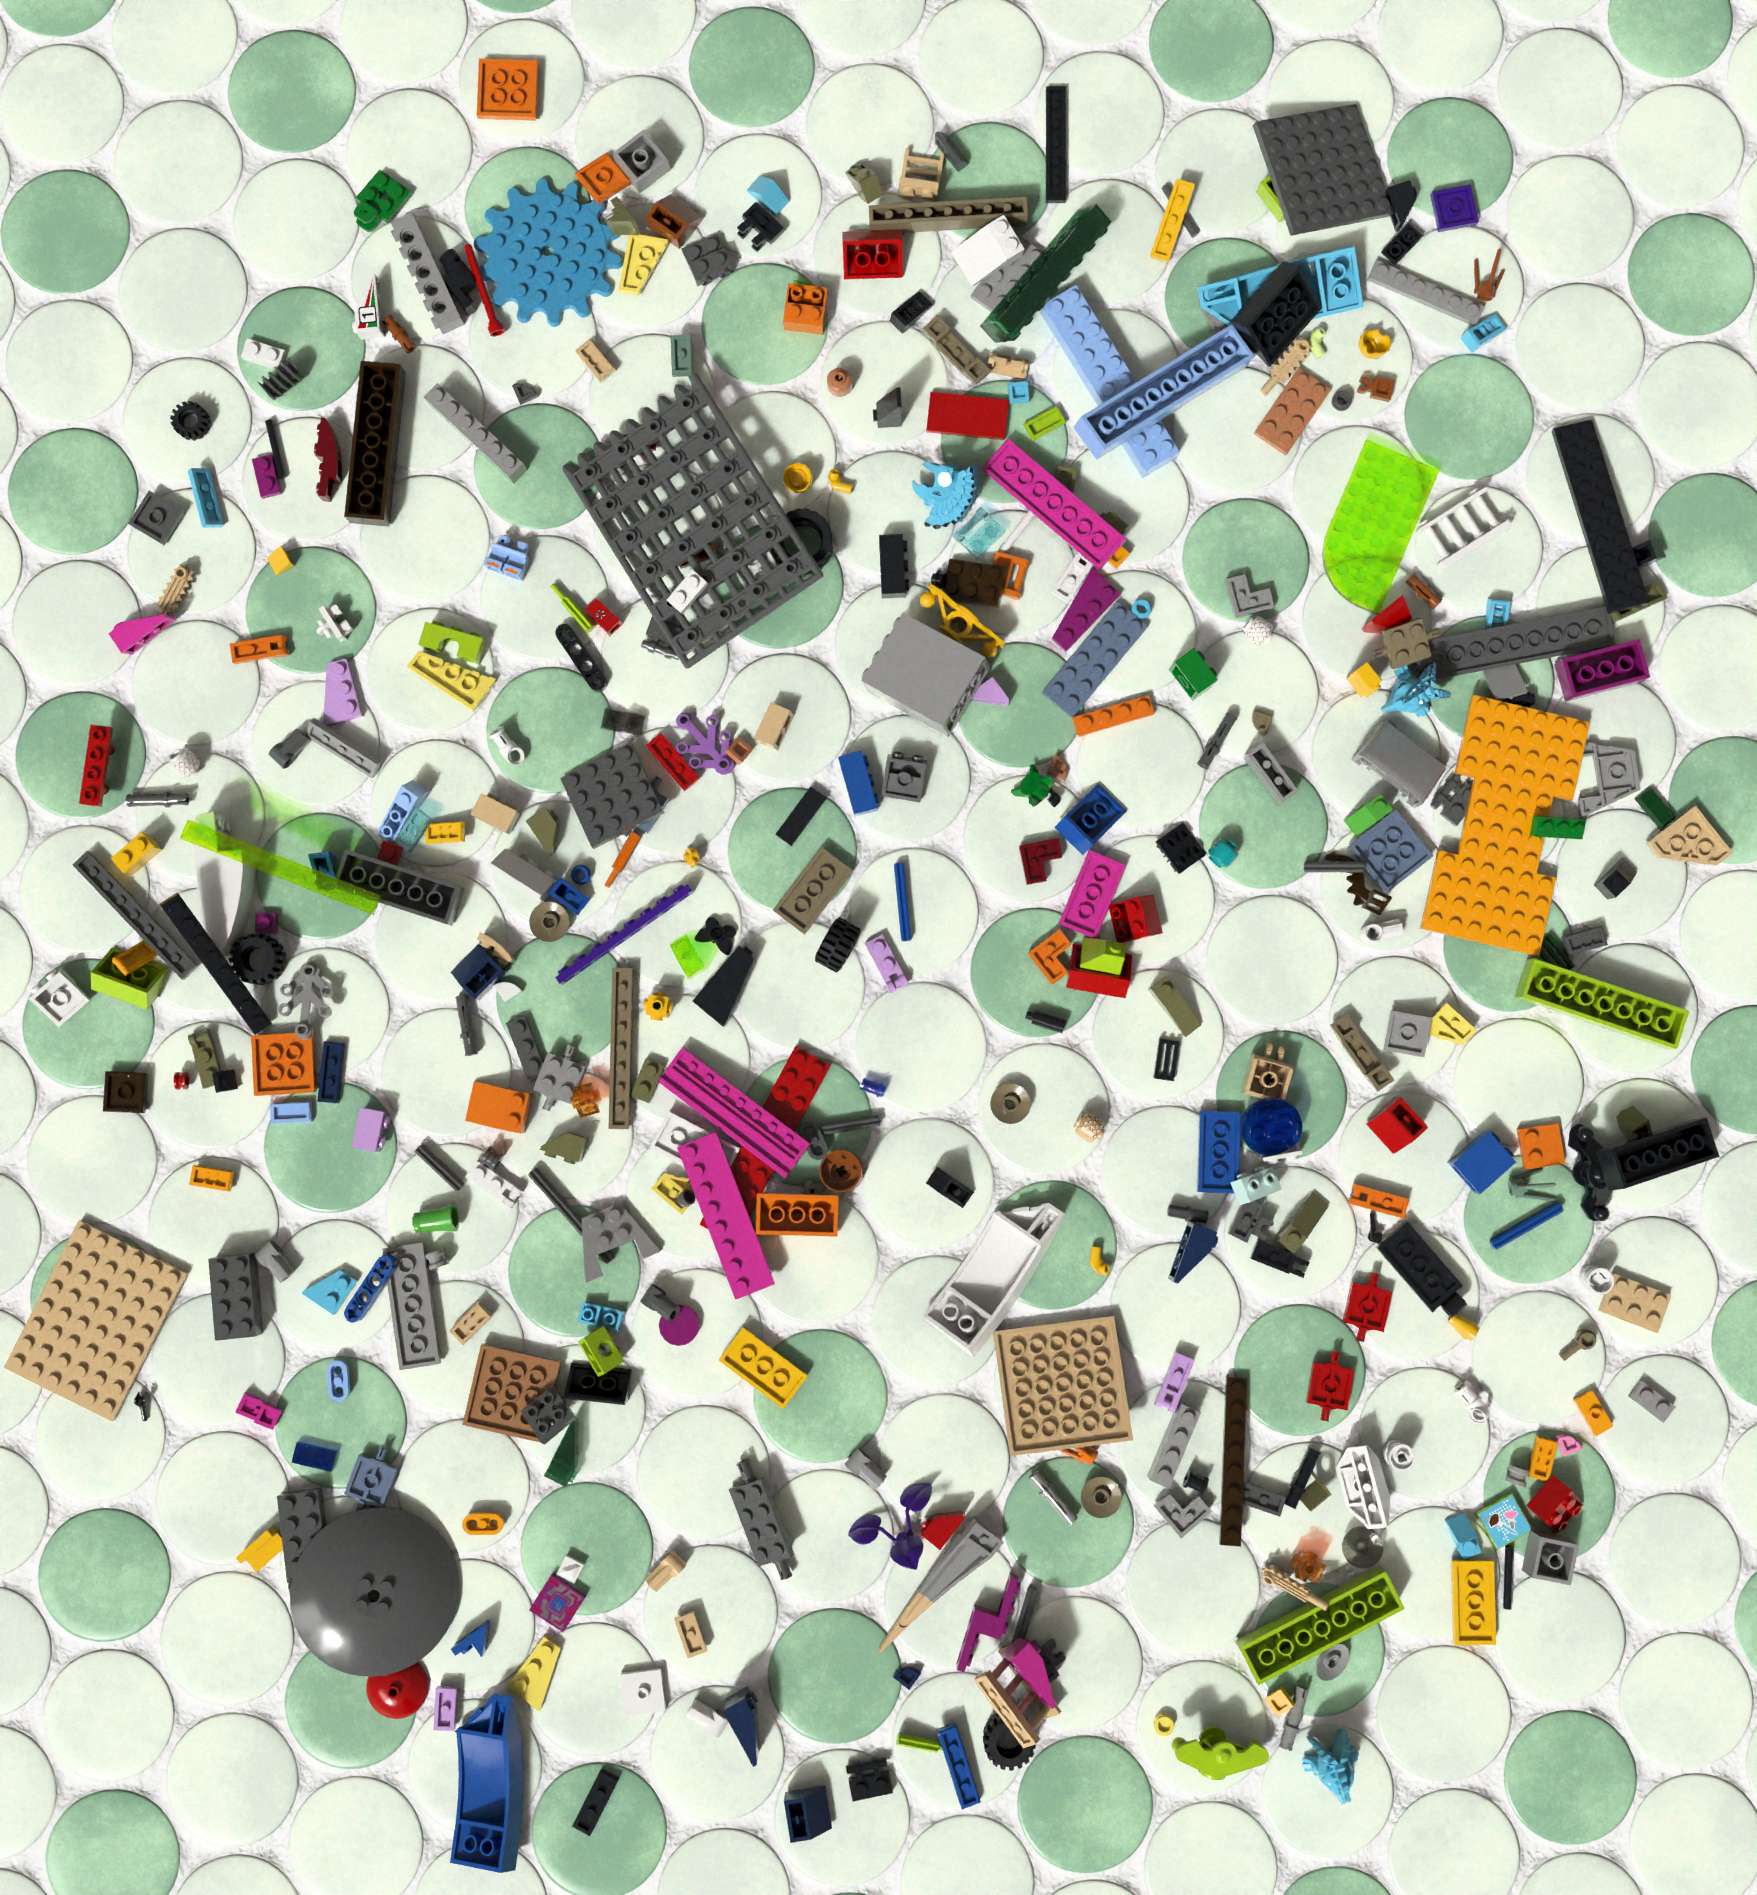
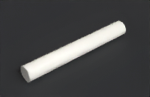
M1027 512L1001 546L999 552L1007 553L1035 516L1033 513Z

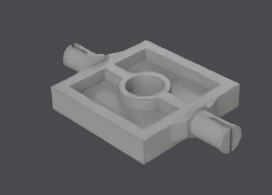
M567 1045L564 1055H555L547 1052L532 1090L542 1093L547 1097L542 1109L551 1111L554 1100H561L571 1104L586 1067L571 1059L576 1047Z

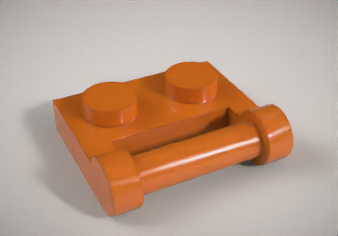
M996 551L993 565L1007 567L1008 569L1002 595L1014 600H1020L1021 586L1030 561ZM1013 564H1015L1019 568L1013 589L1010 590L1007 589Z

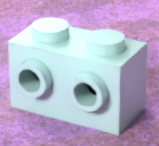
M1263 1165L1253 1169V1174L1251 1175L1248 1172L1237 1175L1238 1180L1231 1182V1186L1239 1206L1282 1190L1273 1167L1265 1169Z

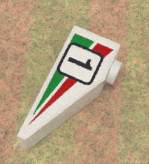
M371 273L354 313L355 321H352L353 331L357 333L361 340L385 338L384 325L382 323L380 281L375 273Z

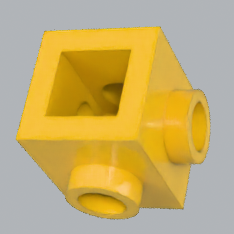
M654 991V995H648V999L645 998L643 1010L646 1011V1015L651 1016V1020L662 1021L663 1017L668 1018L669 1014H672L673 1002H671V998L666 997V993ZM656 1002L661 1004L658 1010L654 1009V1003Z

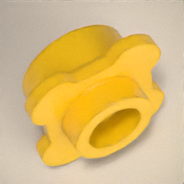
M687 847L683 857L686 864L693 868L696 864L700 863V858L695 848L690 849V847Z

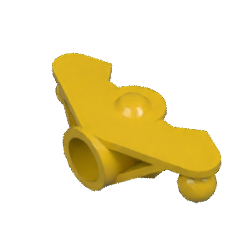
M933 584L927 586L930 590L929 592H924L920 596L921 605L927 608L934 605L935 596L938 598L943 623L938 628L945 636L960 644L988 642L982 647V654L987 658H992L997 654V647L1003 648L1005 646L1004 642L978 621L969 608L956 604ZM944 605L952 611L947 617ZM954 621H961L967 628L961 633H956L951 629L950 624ZM972 629L981 635H972Z

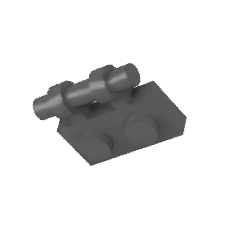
M652 616L646 631V636L652 637L651 642L643 640L641 647L648 649L650 653L654 654L656 652L664 655V658L679 660ZM670 621L666 622L674 637L684 631L681 625ZM659 640L669 643V646L665 648L658 645Z
M1454 774L1451 779L1444 783L1445 787L1440 793H1436L1433 797V802L1430 804L1435 810L1440 805L1444 807L1440 815L1455 827L1465 817L1471 792V786L1468 783H1464L1461 788L1457 785L1461 779L1457 774ZM1452 791L1455 795L1449 802L1446 797Z

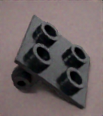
M1181 823L1155 842L1157 844L1156 847L1159 848L1162 854H1165L1163 857L1169 859L1167 863L1170 861L1174 872L1178 874L1207 855L1184 823Z

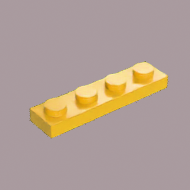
M1176 179L1150 258L1167 263L1170 262L1195 188L1194 183Z

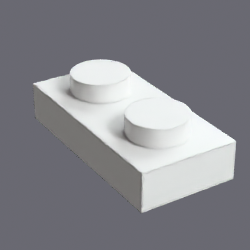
M248 338L241 354L243 360L272 369L275 366L281 369L280 363L284 361L286 352L283 349Z
M692 569L668 597L667 601L680 613L684 614L709 583Z

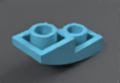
M582 1302L578 1322L595 1327L604 1326L607 1329L618 1332L621 1330L625 1311L599 1304Z

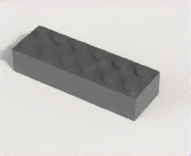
M346 849L332 888L453 926L465 888Z

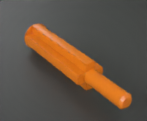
M631 831L611 866L614 869L605 883L606 887L610 888L618 872H622L641 839L639 834Z

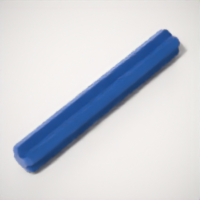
M899 862L894 864L901 941L906 942L912 940L905 864Z
M1555 1202L1490 1239L1491 1246L1497 1250L1564 1211L1562 1205L1559 1202Z

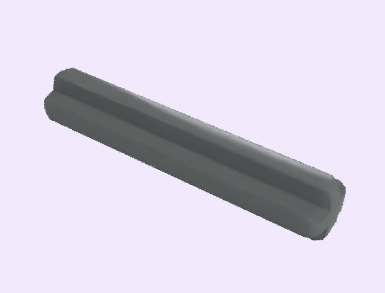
M1363 861L1304 862V872H1364L1365 863Z
M878 1115L822 1124L821 1131L823 1135L876 1127L880 1126L881 1122Z
M422 1144L415 1150V1153L455 1191H459L464 1186V1182L425 1145Z
M1028 1587L1012 1643L1018 1637L1023 1640L1026 1638L1039 1593L1038 1589L1034 1587Z

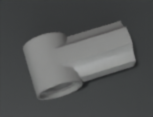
M270 1240L254 1255L262 1266L267 1267L276 1279L282 1283L295 1270L284 1258L283 1252L277 1243Z
M858 1448L846 1461L845 1465L852 1473L863 1478L876 1490L884 1482L887 1475L871 1462V1458L864 1451Z

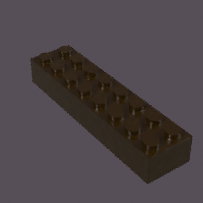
M371 361L360 362L344 517L350 523L390 527L406 375L401 364Z

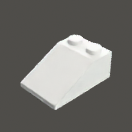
M1002 215L954 249L951 254L969 284L973 287L1022 257L1024 247L1006 217Z

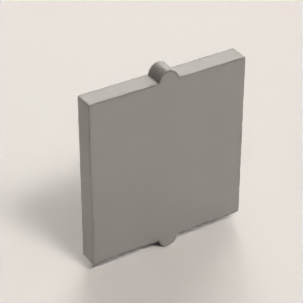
M1516 664L1483 671L1494 700L1513 699L1515 696L1527 694L1528 692Z

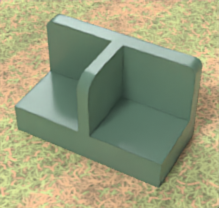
M670 335L672 377L688 376L690 380L691 375L694 374L691 336Z

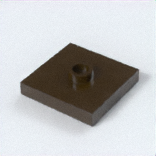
M105 1071L103 1112L145 1113L148 1073Z

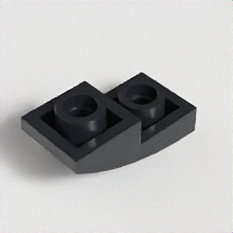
M1408 223L1381 253L1396 265L1420 241L1423 235Z

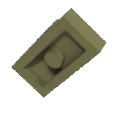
M616 196L610 200L614 207L611 210L613 216L608 218L606 222L611 233L615 235L641 234L635 219L620 199Z

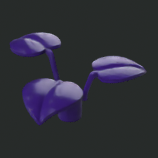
M929 1483L915 1484L902 1492L900 1504L906 1507L907 1533L900 1532L894 1538L883 1527H879L881 1524L879 1516L869 1514L859 1518L851 1526L848 1536L855 1543L864 1545L874 1541L878 1536V1531H881L895 1544L890 1550L891 1559L902 1567L917 1570L924 1545L919 1537L913 1536L909 1511L918 1512L927 1505L932 1494V1485Z

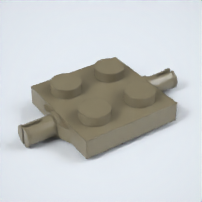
M1419 617L1381 630L1384 638L1383 647L1373 650L1372 653L1374 658L1386 655L1391 669H1397L1431 657L1429 639L1439 637L1440 633L1438 632L1440 631L1436 628L1427 632L1422 618Z

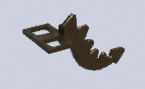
M1335 851L1325 856V859L1330 862L1355 861L1348 856L1337 854ZM1346 872L1352 874L1347 876L1346 880L1352 884L1347 889V892L1355 895L1353 904L1355 906L1362 905L1361 908L1381 915L1392 897L1375 889L1372 892L1365 887L1363 872ZM1375 894L1386 898V901H1381L1373 896ZM1371 903L1380 907V909L1375 910L1368 907L1367 904Z

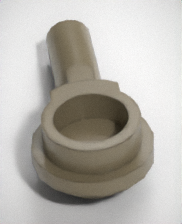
M1588 1329L1580 1330L1576 1334L1575 1343L1559 1354L1563 1361H1566L1580 1349L1587 1350L1593 1348L1596 1344L1595 1334Z

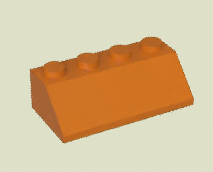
M757 1193L756 1234L837 1237L839 1195Z

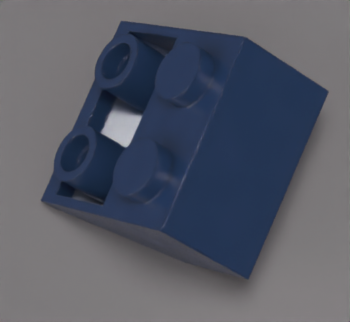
M478 944L450 973L475 1000H481L508 971Z
M825 1785L785 1792L784 1806L790 1843L811 1840L832 1829Z

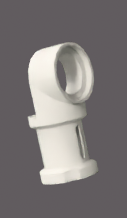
M503 726L490 733L489 738L495 741L499 747V752L508 763L519 765L524 761V752L516 745L514 740H510ZM513 750H517L520 757L517 761L513 762L510 760L509 755Z
M1468 1381L1462 1382L1454 1389V1393L1459 1395L1465 1402V1406L1469 1410V1417L1473 1422L1477 1424L1485 1423L1490 1415L1488 1407L1481 1400L1482 1397L1473 1391ZM1474 1410L1481 1411L1484 1416H1478Z

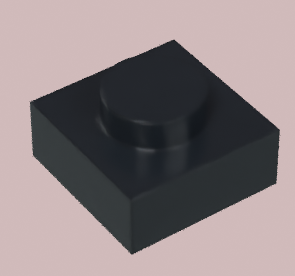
M234 1069L212 1073L216 1093L238 1089Z

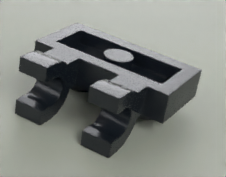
M757 202L742 215V219L745 221L737 227L739 230L737 235L742 239L749 234L751 228L759 233L751 240L753 243L751 247L756 252L763 247L766 241L772 244L784 232V227Z

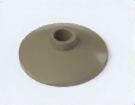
M555 902L539 904L534 908L529 918V926L535 937L545 942H554L561 939L568 931L570 924L567 911ZM549 919L554 920V924L552 926H548L547 921Z
M1008 1083L1001 1085L994 1091L990 1100V1107L993 1115L999 1121L1015 1124L1022 1121L1028 1115L1031 1101L1023 1087ZM1008 1100L1014 1102V1105L1010 1108L1006 1105Z
M1097 1476L1091 1478L1082 1488L1081 1503L1086 1512L1093 1517L1107 1518L1113 1515L1121 1505V1490L1116 1482L1108 1477ZM1099 1492L1104 1493L1102 1499L1097 1498Z

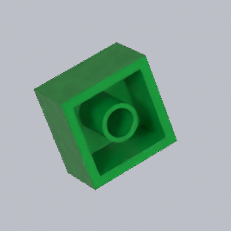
M1195 648L1177 659L1169 669L1192 701L1212 688L1218 680L1216 678V671L1211 666H1207L1204 662V655L1199 650L1196 651Z

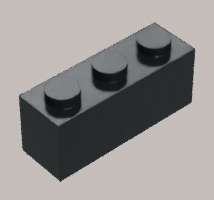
M903 534L879 535L882 599L905 598L906 591H909V579H905V572H908V560H904V552H907V540H903Z

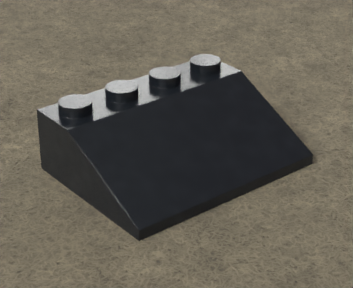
M1283 261L1233 317L1231 322L1242 339L1267 366L1271 367L1322 307L1300 267Z

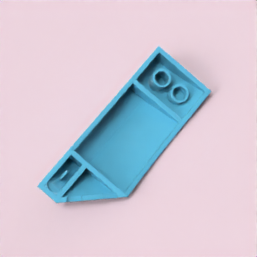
M1352 244L1285 261L1300 267L1322 307L1313 319L1363 307L1355 246ZM1282 262L1198 286L1201 308L1230 326L1233 317Z

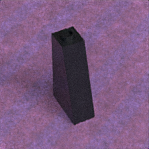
M738 946L693 999L697 1006L724 1028L728 1024L756 960L752 957L754 952L747 946L744 948Z

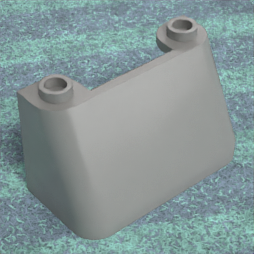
M1381 721L1351 761L1358 766L1361 763L1368 765L1366 767L1367 770L1372 769L1402 792L1401 796H1408L1409 800L1406 803L1415 809L1425 802L1445 772V762L1438 757L1434 758L1396 729L1397 726L1392 721Z

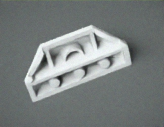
M1368 1445L1348 1447L1336 1467L1346 1508L1364 1523L1367 1529L1386 1528L1389 1526L1390 1497L1380 1459Z

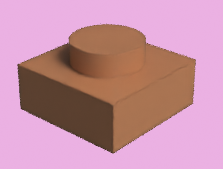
M738 736L725 753L740 765L752 752L753 748Z

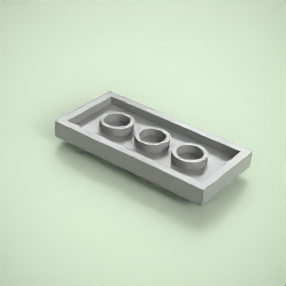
M1016 234L1024 247L1022 257L982 280L970 296L971 299L1001 320H1003L1049 257L1019 234Z

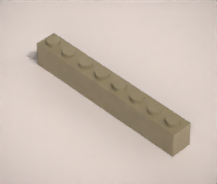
M1027 197L869 205L870 231L901 230V233L979 229L1002 215L1006 217L1011 227L1026 226L1028 218Z

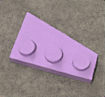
M348 659L328 663L323 724L331 726L363 717Z

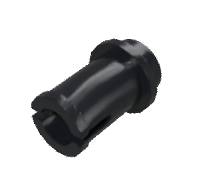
M1528 691L1527 694L1515 696L1513 699L1508 698V703L1531 707V705H1535V694Z

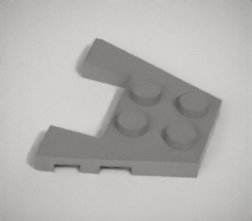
M1591 742L1585 743L1583 757H1593L1599 796L1578 799L1580 817L1591 814L1641 790L1634 750L1596 745V743Z
M620 1203L581 1219L584 1277L586 1283L603 1276L596 1258L601 1253L635 1240L642 1259L660 1252L655 1243Z

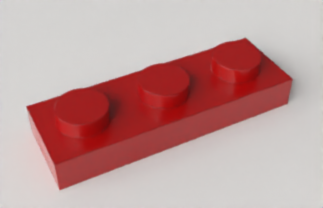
M662 733L646 745L684 792L700 780Z

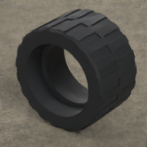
M799 508L787 512L786 515L794 528L807 526L815 529L820 534L822 540L821 547L813 555V558L820 569H822L829 562L828 560L832 555L833 549L832 532L830 531L829 524L816 511ZM783 541V542L781 543V545L783 546L784 550L786 551V549H785V547H784V541ZM774 549V553L778 559V562L780 564L783 563V561L777 554L776 550ZM810 570V571L807 572L806 574H814V573H813L812 570Z

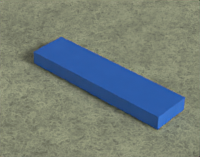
M956 1722L936 1729L961 1809L981 1803Z

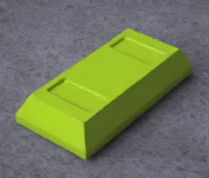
M1055 406L1027 421L1023 426L1031 440L1034 441L1067 423L1059 407Z

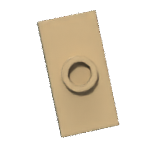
M591 339L575 350L576 354L600 383L616 371Z
M479 1301L449 1332L464 1345L493 1315Z

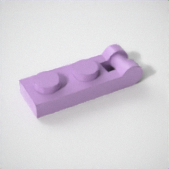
M883 934L865 943L890 993L896 991V988L902 985L904 987L909 984ZM896 973L898 979L891 981L889 976Z
M1174 1352L1160 1391L1155 1399V1406H1163L1168 1408V1411L1175 1412L1195 1361L1194 1359ZM1167 1393L1173 1395L1171 1400L1165 1399Z

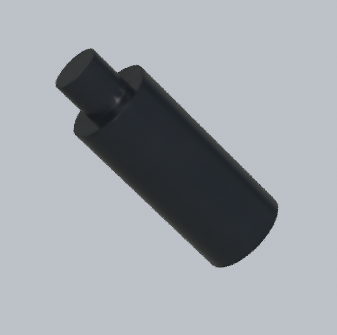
M1035 1010L1034 1013L1027 1011L1025 1016L1026 1019L1032 1020L1031 1024L1061 1034L1066 1024L1065 1019Z

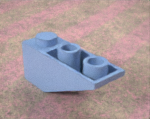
M414 780L402 785L377 833L394 844L421 807L429 791Z

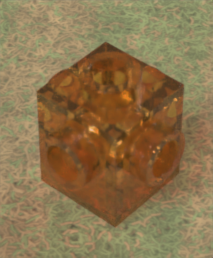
M592 1082L572 1088L573 1097H570L571 1104L574 1109H577L580 1118L600 1112L598 1101H601V1095L598 1089H594Z
M1299 1550L1298 1554H1295L1291 1560V1569L1296 1573V1578L1307 1582L1308 1579L1318 1584L1326 1565L1322 1560L1318 1559L1317 1554L1309 1550L1306 1553Z

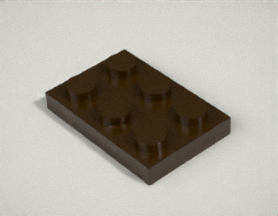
M949 559L942 591L953 601L999 608L1008 569L1003 566Z

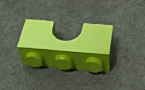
M432 621V623L425 622L418 643L423 649L442 654L444 646L448 642L455 641L459 645L457 656L461 660L480 665L486 641L481 638V634L470 632V634L463 633L462 629L451 626V629L443 627L444 624L437 621Z

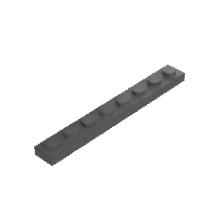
M86 851L72 864L182 980H185L199 966L91 852Z

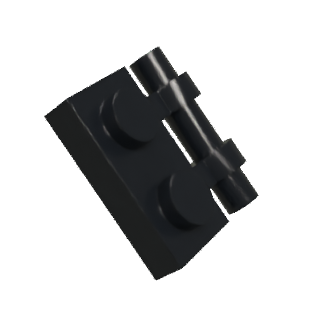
M874 1757L870 1761L861 1763L860 1761H855L851 1765H846L847 1774H856V1777L849 1778L853 1802L893 1793L889 1770H880V1767L888 1766L886 1757L880 1759ZM870 1769L874 1770V1773L866 1775L862 1774V1771Z

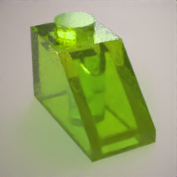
M688 935L670 944L678 963L688 979L707 970Z

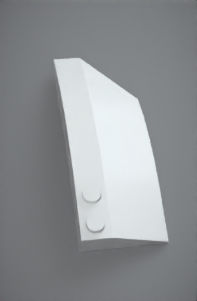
M1050 1203L1031 1208L1029 1206L1016 1208L1013 1211L992 1212L993 1215L959 1269L922 1315L923 1318L973 1358L997 1329L1023 1292L1045 1256L1065 1217V1213Z

